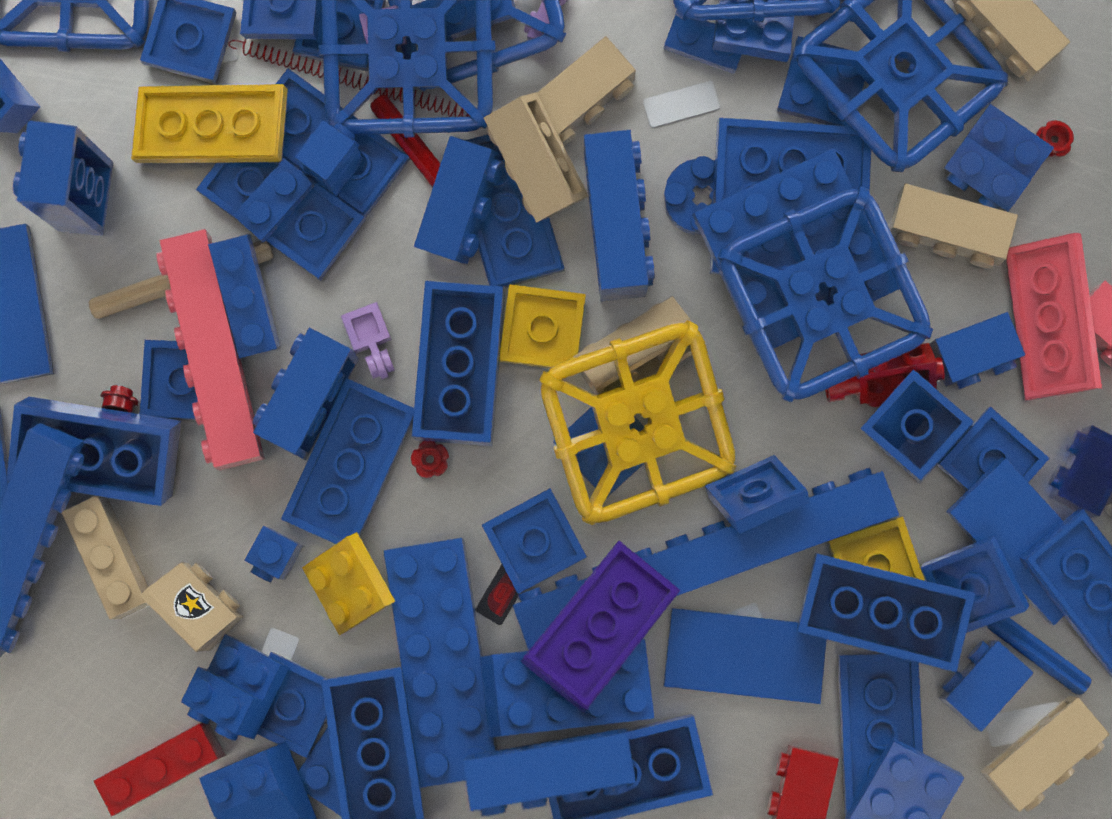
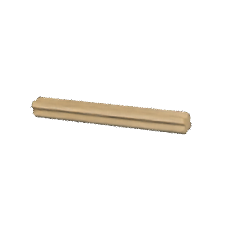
M262 241L253 243L258 264L272 260L274 257L273 250L267 241L264 243ZM161 274L90 299L89 308L93 317L101 319L166 296L165 290L171 289L168 275L162 276Z

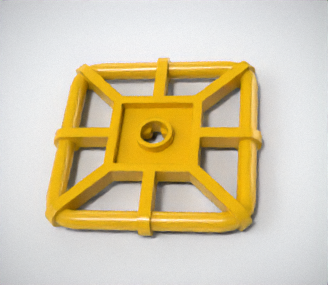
M687 320L684 323L669 324L624 341L618 338L609 341L610 346L561 362L550 368L548 372L543 371L539 381L542 382V400L556 443L553 448L557 459H561L575 507L582 516L583 522L594 525L595 523L617 519L655 504L661 507L669 504V499L702 488L726 477L728 473H734L737 467L734 463L735 448L722 405L725 398L722 389L717 387L706 344L700 331H698L697 324ZM674 340L657 373L633 382L627 363V356ZM690 345L703 392L674 402L669 380L687 346ZM614 361L621 387L594 395L563 379ZM557 391H561L592 406L598 429L571 439ZM704 406L707 407L720 455L685 439L679 415ZM638 413L643 418H648L647 424L644 425V429L641 431L629 428V424L635 422L634 415ZM603 443L609 463L589 499L576 454L579 451ZM681 449L714 465L706 470L663 485L656 458ZM644 463L651 490L602 507L620 472Z

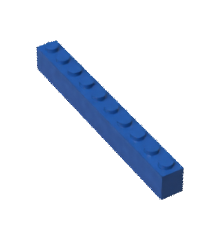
M869 467L848 475L850 480L848 484L836 488L834 481L812 488L814 496L809 497V503L798 507L792 513L780 515L769 520L754 530L738 534L732 526L726 527L723 520L701 528L704 536L689 541L687 534L665 541L667 549L652 554L651 548L648 547L634 553L681 591L677 594L678 596L899 516V512L883 471L872 474ZM577 574L555 581L557 587L555 590L542 594L540 587L518 595L520 602L512 606L528 650L535 644L587 578L579 581Z

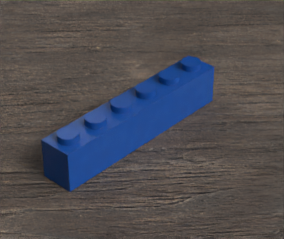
M42 423L27 431L0 505V657L5 652L10 654L17 643L20 634L19 631L15 630L19 618L23 619L32 602V597L28 595L31 584L38 582L45 567V562L41 560L45 547L50 548L58 532V526L53 524L58 512L62 513L69 502L71 491L67 490L70 478L71 476H77L84 461V455L80 454L84 443L83 440Z

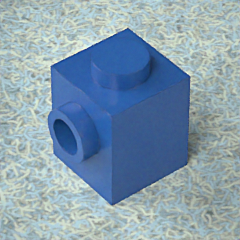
M263 526L244 561L253 565L250 571L252 574L271 583L274 577L286 580L304 545L270 527Z

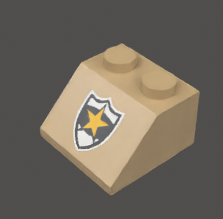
M181 562L144 590L140 597L195 652L211 651L223 639L224 634H227L243 618L237 611L240 604L227 591L223 590L219 593L209 583L213 577L200 564L196 562L191 566L189 563Z

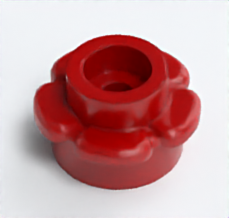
M1058 120L1049 121L1045 127H1040L1036 133L1038 137L1054 147L1048 157L1054 155L1063 157L1071 150L1070 145L1074 141V134L1071 128L1064 122ZM1052 136H1056L1058 138V142H1052Z
M113 385L110 387V391H102L100 395L103 398L101 408L132 413L133 408L139 404L138 399L133 397V391L123 386Z
M434 441L421 442L418 446L419 448L412 452L411 464L416 467L417 474L423 478H431L433 475L441 476L448 468L447 459L449 458V453L446 447L442 444L437 445ZM428 456L434 457V461L432 463L427 462L426 459Z

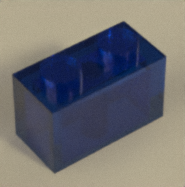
M1091 425L1083 428L1081 432L1076 430L1070 438L1066 447V451L1070 452L1064 466L1059 464L1054 470L1048 485L1053 487L1048 497L1075 511L1078 508L1084 509L1090 518L1100 517L1112 493V435Z

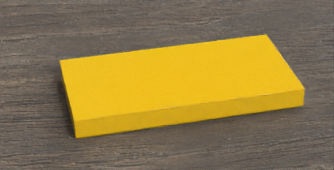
M284 84L139 86L131 159L135 163L281 162L288 89Z

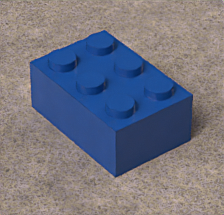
M310 327L305 335L300 333L296 337L290 349V354L293 355L289 366L286 370L283 368L279 370L271 386V389L275 391L268 405L262 403L253 419V424L256 425L254 434L304 460L308 458L345 379L350 378L359 361V357L351 348Z

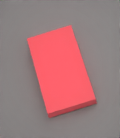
M1071 233L1009 247L1006 260L1015 328L1025 352V356L1020 358L1025 400H1037L1102 389L1081 233Z

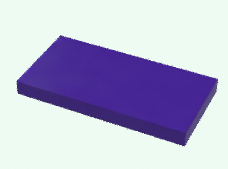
M618 540L522 658L521 662L584 713L681 590Z

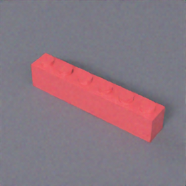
M206 229L159 240L162 252L156 253L157 262L162 276L168 275L171 289L165 290V295L170 312H177L180 327L174 328V333L179 349H186L189 364L183 365V370L188 387H195L198 402L192 403V408L197 425H204L207 440L201 441L206 463L213 462L214 468L221 471L264 460L265 456L260 436L253 433L256 425L253 424L255 415L241 358L237 354L208 244L213 243L212 238Z

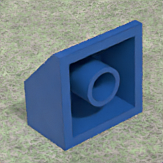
M912 370L861 427V430L895 463L921 484L973 426L974 421L915 370Z

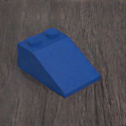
M286 741L199 777L216 819H317Z

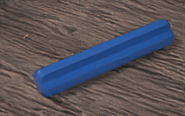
M1010 617L987 625L990 631L1076 695L1084 694L1089 688L1092 680L1088 675Z

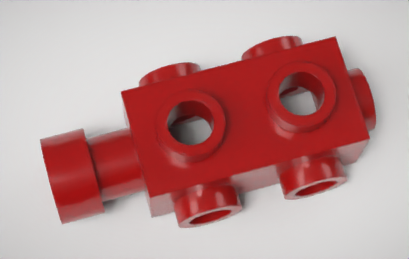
M929 343L921 344L903 355L868 370L869 374L860 379L855 376L826 389L827 401L829 403L845 400V396L857 394L860 404L880 407L912 370H915L937 389V381L944 380L945 378L941 357L935 358Z

